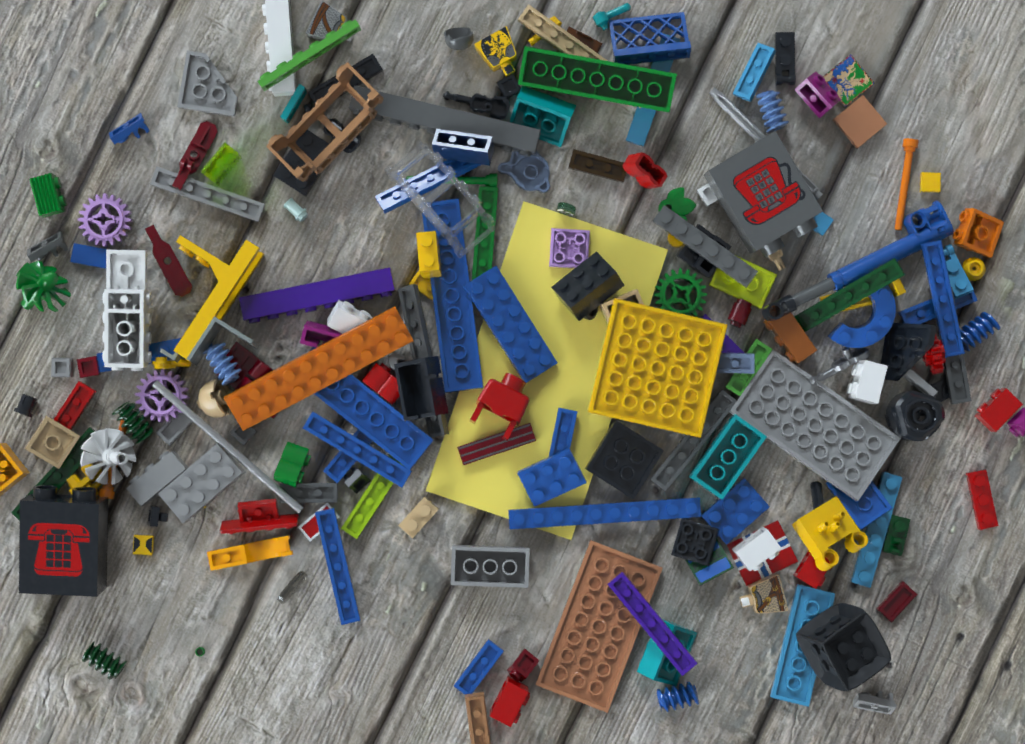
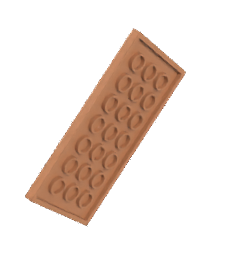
M590 540L535 685L608 713L641 627L635 617L608 586V583L621 572H624L650 603L663 568Z

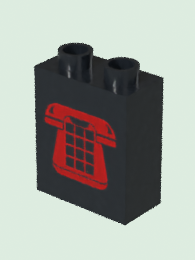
M34 486L33 493L20 500L19 593L97 597L107 588L108 497L96 496V488L76 487L72 489V495H57V486Z

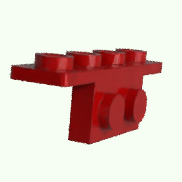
M277 499L238 502L239 519L222 521L220 533L234 534L245 531L250 533L256 530L270 531L275 528L290 529L298 525L299 517L298 514L279 515Z

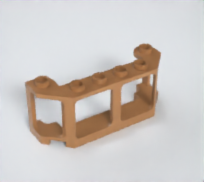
M348 62L345 65H341L336 71V79L339 82L333 84L329 88L328 93L317 100L315 107L311 111L306 112L297 125L290 128L286 137L282 134L274 135L266 146L302 182L308 180V176L313 171L316 174L321 173L376 117L377 111L374 108L383 102L384 98ZM353 73L371 90L367 95V101L350 85ZM344 91H347L364 109L341 132L325 116L324 112ZM316 120H319L336 138L312 161L296 144V141ZM290 147L306 164L301 167L298 166L294 170L277 151Z

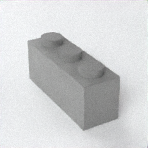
M175 451L164 452L159 457V462L155 465L151 463L144 469L145 473L141 477L137 475L129 482L130 486L126 489L140 506H145L159 492L189 468Z

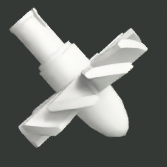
M111 428L98 430L91 433V437L83 443L81 449L85 451H83L81 456V467L99 462V464L85 468L89 479L92 480L102 466H104V470L96 480L100 484H108V469L110 467L112 468L111 484H116L122 480L123 477L116 468V465L120 466L126 477L130 475L132 463L127 461L136 462V455L132 447L134 446L133 441L123 434L124 432Z

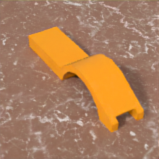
M290 535L208 551L210 570L293 555V550H290L289 545Z

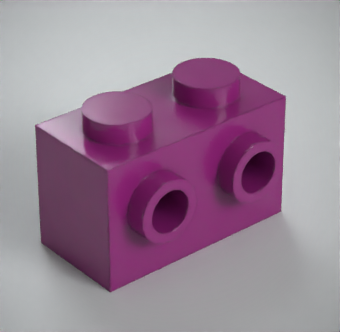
M817 72L806 78L795 89L797 94L818 118H821L841 101L837 92L831 89L824 77Z

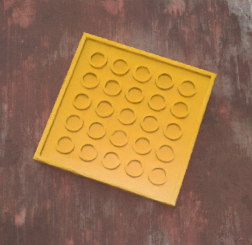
M614 298L588 412L701 438L728 324Z

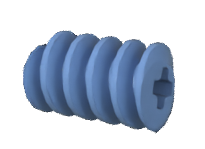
M774 90L755 96L756 98H762L757 103L763 106L760 108V112L765 113L762 119L768 120L764 123L765 127H770L766 133L780 130L789 123V121L782 120L787 114L780 113L784 106H778L782 99H776L780 92Z
M226 343L216 344L203 352V354H207L206 360H212L210 366L215 367L214 373H220L218 380H223L222 386L236 381L240 377L238 374L242 371L241 369H234L238 364L237 362H230L234 356H226L230 351L229 349H222Z

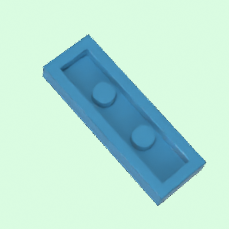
M757 43L733 91L734 96L749 102L752 101L776 53L775 48Z

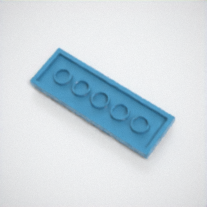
M800 584L796 585L770 694L771 698L809 707L816 674L799 646L796 633L814 617L833 606L835 593Z

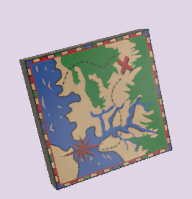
M851 54L823 76L830 88L837 92L838 97L841 99L839 103L844 108L875 84Z

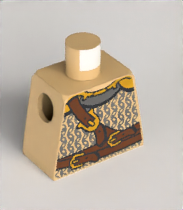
M777 573L748 585L749 594L739 597L742 608L753 605L754 612L788 611L780 577Z

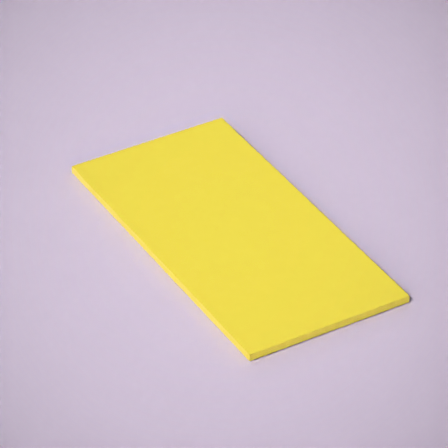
M523 201L500 272L558 362L527 382L522 391V394L529 397V403L519 426L531 423L536 441L466 465L462 463L457 447L504 432L510 424L509 421L484 408L476 423L470 422V418L477 407L476 401L488 381L495 379L501 382L505 373H510L521 379L483 319L477 337L483 388L459 391L448 423L449 434L444 435L426 488L427 492L509 519L508 510L583 505L593 476L585 467L606 435L612 419L611 417L588 412L608 324L600 305L594 319L587 320L583 318L578 321L551 288L575 269L549 267L551 228L590 230L588 258L597 251L617 272L625 285L606 301L631 290L638 289L643 304L650 306L655 286L657 285L668 249ZM558 408L578 411L570 449L587 483L534 507L517 472L549 457ZM576 525L541 527L537 529L571 540Z

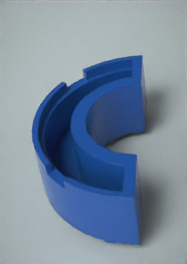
M887 285L868 296L872 302V313L864 324L850 327L840 322L827 337L842 346L850 348L867 347L881 340L892 327L896 314V302L889 286Z

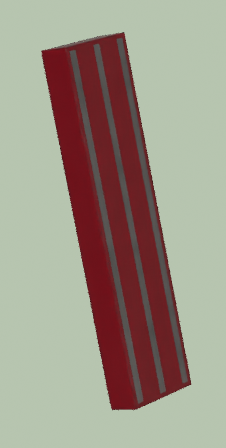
M531 423L514 428L508 441L502 439L506 432L504 431L457 447L463 465L535 442L536 438Z

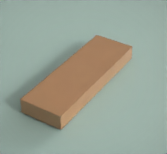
M484 692L465 694L471 744H491Z

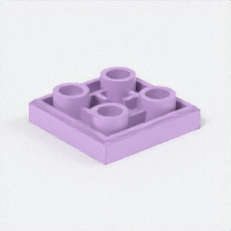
M551 228L549 267L576 268L588 258L590 230Z

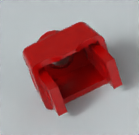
M505 373L501 382L490 379L476 401L477 407L470 418V422L475 424L484 408L510 422L502 438L508 441L515 425L519 426L529 403V397L522 394L526 382L510 373Z

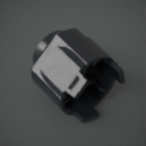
M905 391L897 394L889 402L886 414L884 415L888 429L905 441L927 440L945 420L942 403L931 395L916 391ZM920 416H925L923 421L917 420Z

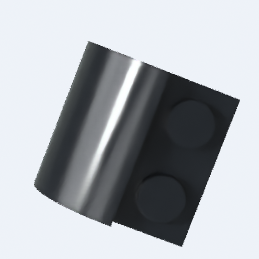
M697 224V229L727 250H730L732 246L717 235H713L700 224ZM685 244L682 245L676 254L690 268L707 278H710L717 268Z

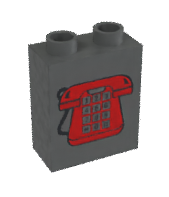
M776 131L704 174L705 179L750 254L760 249L763 256L767 257L785 246L780 237L793 230L799 238L818 227L813 217L823 212Z

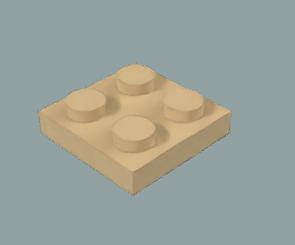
M45 416L25 449L59 469L80 435L52 418Z

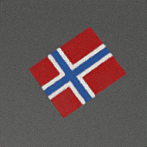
M778 520L764 526V528L769 530L780 545L779 554L771 560L768 558L763 561L764 565L756 571L746 569L732 550V548L754 532L727 544L746 586L798 562Z

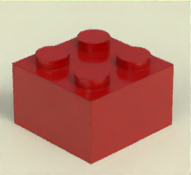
M507 676L490 709V717L509 727L513 723L516 724L521 716V706H526L530 698L528 686Z

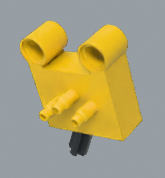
M815 481L810 484L813 510L795 521L792 526L814 557L817 568L821 571H828L839 561L837 552L828 549L829 547L845 538V548L851 553H856L868 544V537L864 532L860 531L837 496L824 503L822 483Z

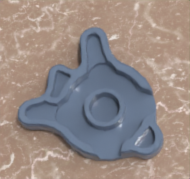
M513 151L510 161L501 163L498 166L499 173L510 176L515 184L523 190L546 193L550 189L549 165L538 151H536V155H531L530 157L522 156L518 151Z

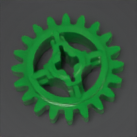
M679 268L678 274L672 269L671 276L667 273L664 274L666 280H658L662 286H655V289L659 291V293L654 294V297L659 298L655 304H661L660 309L689 316L691 313L696 317L697 312L695 310H703L699 304L706 303L702 297L707 296V293L701 291L706 288V285H699L703 279L695 280L697 273L690 276L689 269L685 274H683L681 268ZM675 280H684L689 282L690 284H688L687 286H680L675 282ZM669 285L672 295L670 299L666 300L665 291ZM677 290L685 293L683 295L684 299L676 297L678 294ZM692 290H695L696 296L692 305L689 295ZM679 303L682 306H684L686 310H676L671 306Z

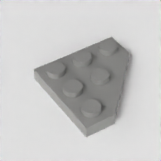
M187 51L177 107L235 117L238 98L206 53Z

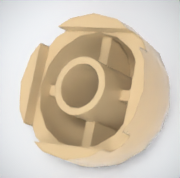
M218 379L205 383L199 390L197 400L198 407L206 415L213 418L224 417L232 413L224 400V396L230 394L231 391L228 385H221L223 380Z

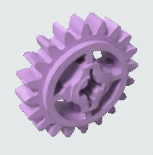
M106 193L103 194L102 199L99 195H96V201L89 198L90 205L83 204L86 210L79 211L80 214L84 215L83 218L78 219V221L84 223L79 226V229L86 230L82 235L85 237L89 236V242L95 240V245L97 246L101 242L104 247L108 246V242L115 246V239L122 242L121 235L127 237L128 235L125 230L132 229L127 225V223L133 222L132 219L127 218V216L132 214L131 211H125L128 205L122 204L123 200L120 198L116 200L115 195H111L109 198ZM110 206H113L118 211L119 216L111 214ZM99 207H102L98 214L93 215ZM106 217L111 219L109 221H105V223L101 222L102 220L106 219ZM92 224L99 226L101 235L94 231ZM115 225H118L116 230L109 234V232H111V229Z
M162 369L161 374L154 370V376L147 373L148 380L141 378V382L144 385H137L141 392L135 393V395L140 397L136 404H142L139 410H146L144 417L151 415L150 420L155 421L158 417V422L162 423L164 417L167 422H170V416L178 418L177 411L183 413L174 405L165 410L170 401L165 397H162V399L156 397V395H162L156 389L150 391L152 385L157 380L169 390L167 386V381H169L176 390V393L173 394L188 406L184 399H189L190 397L184 395V393L189 389L182 388L186 382L183 380L179 381L180 375L174 376L173 371H169L167 374L166 370ZM149 399H153L155 401L157 411L152 408V406L149 403Z

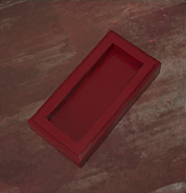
M901 581L876 609L892 623L918 594L904 581Z

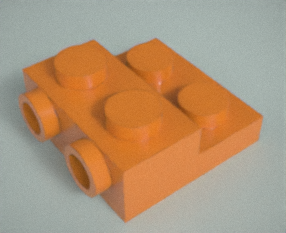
M965 208L959 215V221L961 222L959 228L954 231L953 239L955 240L953 244L967 251H974L987 258H992L1004 222L975 208Z

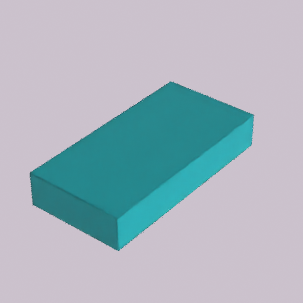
M298 85L280 116L286 123H290L307 94V89L303 85Z

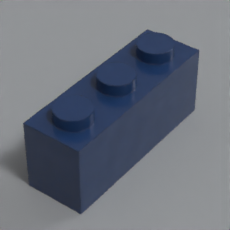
M436 129L432 141L434 157L490 166L495 151L491 136Z

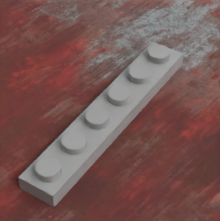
M156 166L150 185L260 222L265 208L264 203L189 177L182 189L179 190L172 186L178 174Z

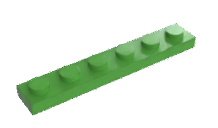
M356 19L342 24V28L336 32L335 30L329 32L322 41L313 42L306 51L297 52L293 55L292 60L280 63L273 72H266L261 75L258 83L263 91L268 90L361 31Z

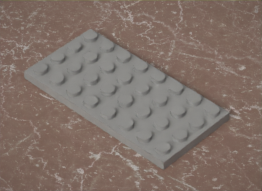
M773 349L729 412L733 415H738L766 435L767 439L849 497L859 501L901 438L818 381L817 384L811 385L809 383L811 375Z

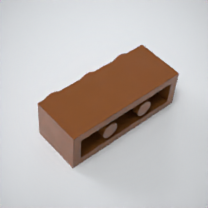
M774 309L770 312V314L773 317L776 316L777 312L776 309ZM792 313L774 321L764 319V326L768 331L772 330L775 334L774 340L780 347L783 346L786 350L785 356L789 361L798 364L817 351Z

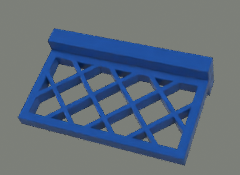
M684 12L609 20L613 61L615 63L630 65L690 58L691 44L688 38ZM674 19H681V24L678 28L670 24V22ZM659 21L663 25L657 30L651 24ZM640 23L644 28L638 32L632 28L634 24ZM614 26H622L625 30L619 34L614 30ZM666 27L674 31L670 37L662 33ZM647 29L655 33L651 39L643 35ZM628 31L636 35L632 41L624 37ZM679 34L684 38V42H675L672 39ZM658 36L666 40L664 44L660 45L653 41ZM640 38L647 42V44L639 47L635 42ZM620 40L628 45L624 49H617L616 47Z

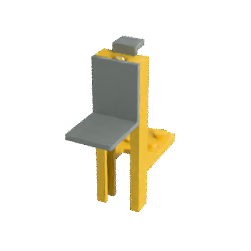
M180 235L176 241L180 245L179 249L190 258L195 256V259L204 267L209 268L211 266L218 283L173 350L175 353L172 355L164 349H161L160 352L177 363L183 357L197 366L204 356L203 352L209 348L221 328L258 349L259 345L222 320L264 257V254L259 252L260 248L245 240L230 265H227Z

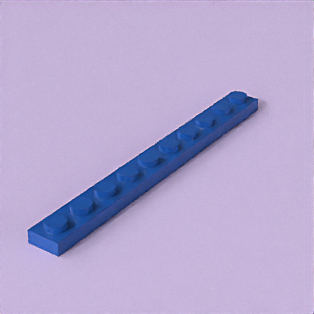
M700 498L508 510L509 529L701 517Z

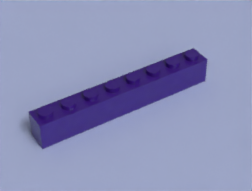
M389 267L239 297L243 320L253 324L261 322V318L267 317L268 320L278 319L281 314L293 316L297 315L298 311L305 310L308 313L317 311L316 307L324 306V309L333 308L338 300L353 304L356 299L369 301L376 295H380L381 298L392 296V292H396L392 270Z

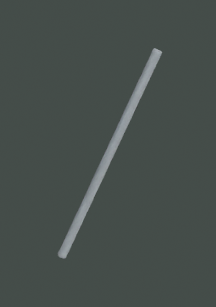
M158 380L152 385L297 513L303 509L297 501Z

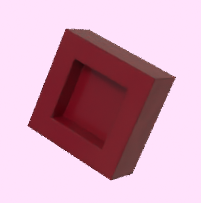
M97 356L77 359L80 378L101 375Z

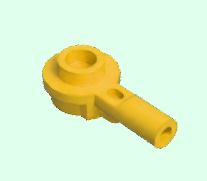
M155 357L152 365H154V369L161 370L190 367L191 362L186 359H180L177 363L175 361H167V357Z

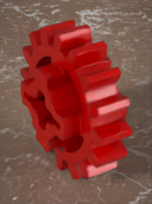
M936 334L934 346L922 357L925 365L928 368L930 367L932 375L943 373V363L946 362L944 345L941 344V340L937 339Z

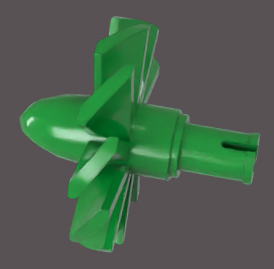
M36 261L30 264L27 262L17 272L16 289H22L24 299L21 301V305L24 309L31 310L35 305L43 312L42 301L45 300L48 308L53 312H57L58 309L53 305L51 299L57 301L62 307L67 304V301L60 299L56 294L60 293L68 297L71 296V293L66 288L59 289L55 287V285L68 283L67 279L55 273L57 268L43 266L42 261Z

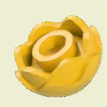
M977 257L966 259L962 265L969 281L981 279L986 271L984 262Z

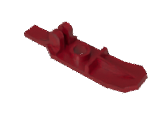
M208 121L200 123L195 136L179 162L180 171L172 184L173 187L181 190L187 178L197 172L218 133L215 124ZM196 153L198 155L197 157H191V154Z
M154 224L145 228L153 244L152 254L175 295L183 297L191 293L192 284L170 244L161 239ZM166 257H169L171 259V263L169 265L166 264L164 261Z

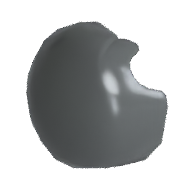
M451 28L444 31L445 42L453 50H465L474 41L473 32H471L470 28Z

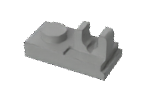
M879 691L876 696L866 692L858 693L853 700L854 708L889 715L893 713L897 706L895 701H893V693H889L887 699H884L882 691Z

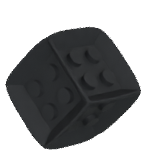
M839 603L829 607L806 623L796 633L799 646L815 674L823 683L840 691H850L857 688L880 672L891 661L889 648L873 619L865 610L851 604Z

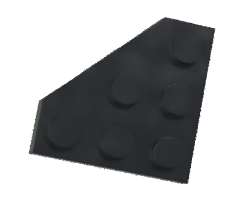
M893 323L889 332L885 335L881 364L888 366L884 380L899 381L934 346L937 326Z

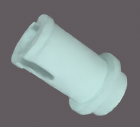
M290 198L283 206L295 217L296 221L302 222L308 216L307 210L300 207L293 198Z

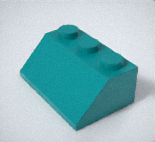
M522 86L513 108L510 123L539 129L541 131L539 140L561 147L576 105Z
M663 619L690 652L697 632ZM650 637L637 672L654 681L677 686L681 674Z

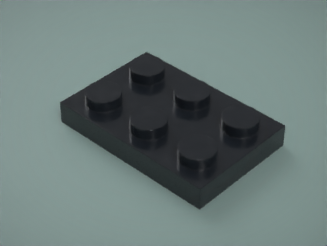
M306 130L296 141V144L312 161L329 145L328 142L309 130ZM292 149L289 150L284 158L294 170L298 166L301 167L306 164ZM281 163L273 176L306 197L321 173L316 174L313 171L308 176V180L302 182Z

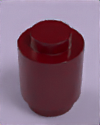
M739 298L734 302L728 316V320L731 321L730 325L736 328L746 326L752 311V304Z

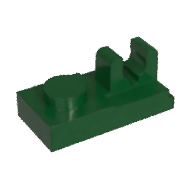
M895 515L891 516L882 552L898 556L903 554L911 519Z

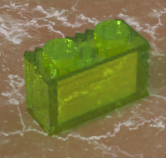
M224 142L200 172L217 186H220V183H223L222 180H225L227 174H230L229 171H232L234 165H237V162L242 157Z

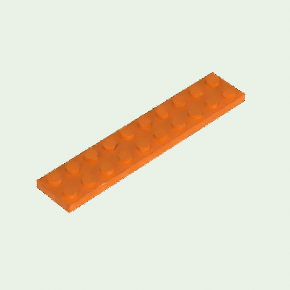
M394 306L224 396V400L244 431L414 340Z

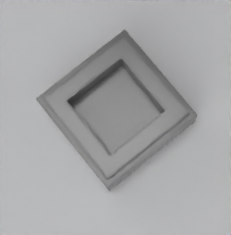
M52 358L51 377L72 378L73 358Z

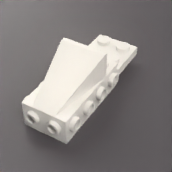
M107 249L106 289H104L102 297L104 304L102 316L104 323L102 336L104 342L102 355L104 367H111V370L131 368V371H143V368L149 366L152 359L151 351H149L152 334L149 332V327L154 312V307H149L152 303V295L149 293V289H147V250Z

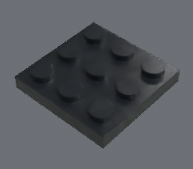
M614 420L585 469L628 497L635 499L664 450L619 421Z

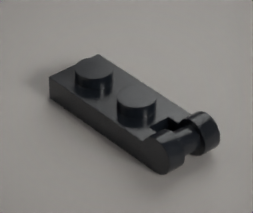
M775 32V85H782V83L795 85V32ZM782 72H788V76H782Z

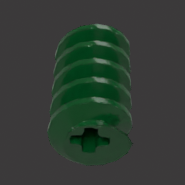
M130 401L114 410L112 415H120L116 419L117 422L124 421L121 427L128 426L125 433H133L130 440L137 439L135 443L137 444L153 433V429L147 428L149 423L147 421L143 422L145 417L139 415V409H134L136 404L129 403Z
M94 641L84 653L82 662L89 660L88 665L90 667L96 664V671L102 669V675H106L109 672L107 678L111 680L115 677L116 679L126 666L127 661L119 663L120 656L113 659L115 652L107 655L108 648L106 647L101 651L102 644L99 643L97 646H94Z

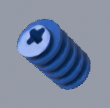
M982 312L980 317L976 316L974 321H969L968 326L964 325L962 330H960L963 347L967 352H970L969 345L972 348L976 347L974 341L982 343L981 336L988 339L986 332L993 335V327L997 330L1001 329L998 322L990 314Z
M689 681L686 682V688L680 683L679 690H677L675 685H672L671 692L667 687L664 688V693L660 689H657L656 692L661 712L662 708L669 712L670 706L677 710V704L684 708L685 702L690 707L692 706V700L697 705L699 704L695 685L692 686Z

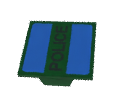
M718 539L716 540L709 566L685 560L700 586L734 568Z

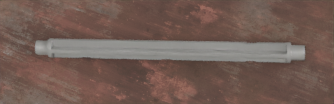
M715 87L709 92L714 98L713 100L756 142L766 137L722 92H719ZM798 168L814 197L818 200L823 194Z

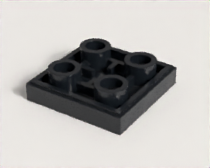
M682 518L671 555L709 566L720 529Z

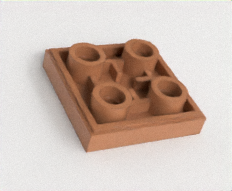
M864 95L833 119L856 149L887 125L886 121Z

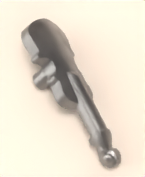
M849 347L843 348L844 357L832 362V368L822 373L819 372L817 376L810 377L809 383L815 385L818 381H824L848 366L869 357V349L858 348L851 352Z

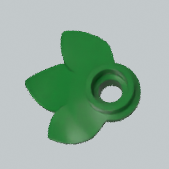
M679 187L671 190L667 195V199L661 201L658 206V212L664 205H669L673 212L687 221L685 215L691 213L696 208V203L691 199L684 198L685 190Z

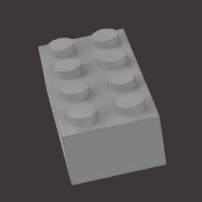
M217 443L159 492L158 495L180 521L186 523L240 478L245 471L233 456Z
M452 545L451 585L528 588L530 547Z

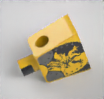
M507 27L474 44L478 54L493 72L501 68L507 77L516 71L511 62L517 59V54Z

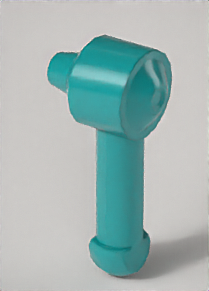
M625 3L608 12L599 11L592 18L596 26L601 27L605 31L608 29L609 19L630 11L631 6L629 3Z

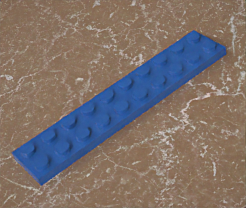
M459 198L421 203L424 232L436 231L439 239L442 277H433L430 280L445 393L483 388L473 304L463 287L470 281Z

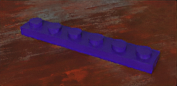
M621 572L608 583V586L682 676L698 664L624 572Z

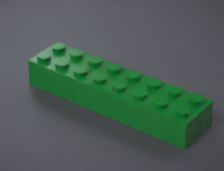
M525 46L518 85L670 113L677 74Z

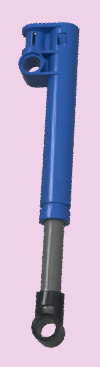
M936 200L933 201L932 206L926 209L921 208L907 215L904 219V226L909 235L829 273L827 279L811 287L766 305L762 310L764 319L767 321L780 319L796 311L798 306L831 290L839 291L894 258L900 261L922 250L921 244L943 240L953 235V226L942 204ZM913 217L917 218L918 225L913 223ZM771 307L776 309L775 317L771 316L769 312Z

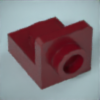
M523 649L512 665L508 667L507 671L514 680L522 682L529 676L540 660L528 650Z

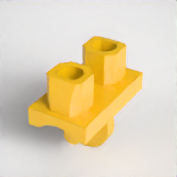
M88 464L81 467V470L85 475V468L93 466L92 464ZM100 469L92 480L87 475L81 480L77 474H73L66 480L71 488L69 492L72 494V489L76 487L96 488L97 496L99 494L97 488L101 484L97 482L92 483L97 480L102 470Z

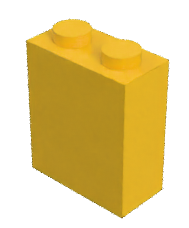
M436 231L416 233L419 270L422 277H442L439 239Z

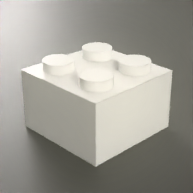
M862 360L854 364L851 371L853 380L852 383L848 384L846 391L849 394L848 399L867 404H878L888 366L868 360Z
M763 526L732 548L741 563L749 571L760 569L764 565L763 561L768 558L770 560L775 558L779 554L778 550L781 549L769 530Z

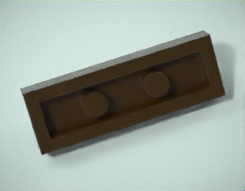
M573 149L568 169L624 183L626 171L622 166L624 162Z

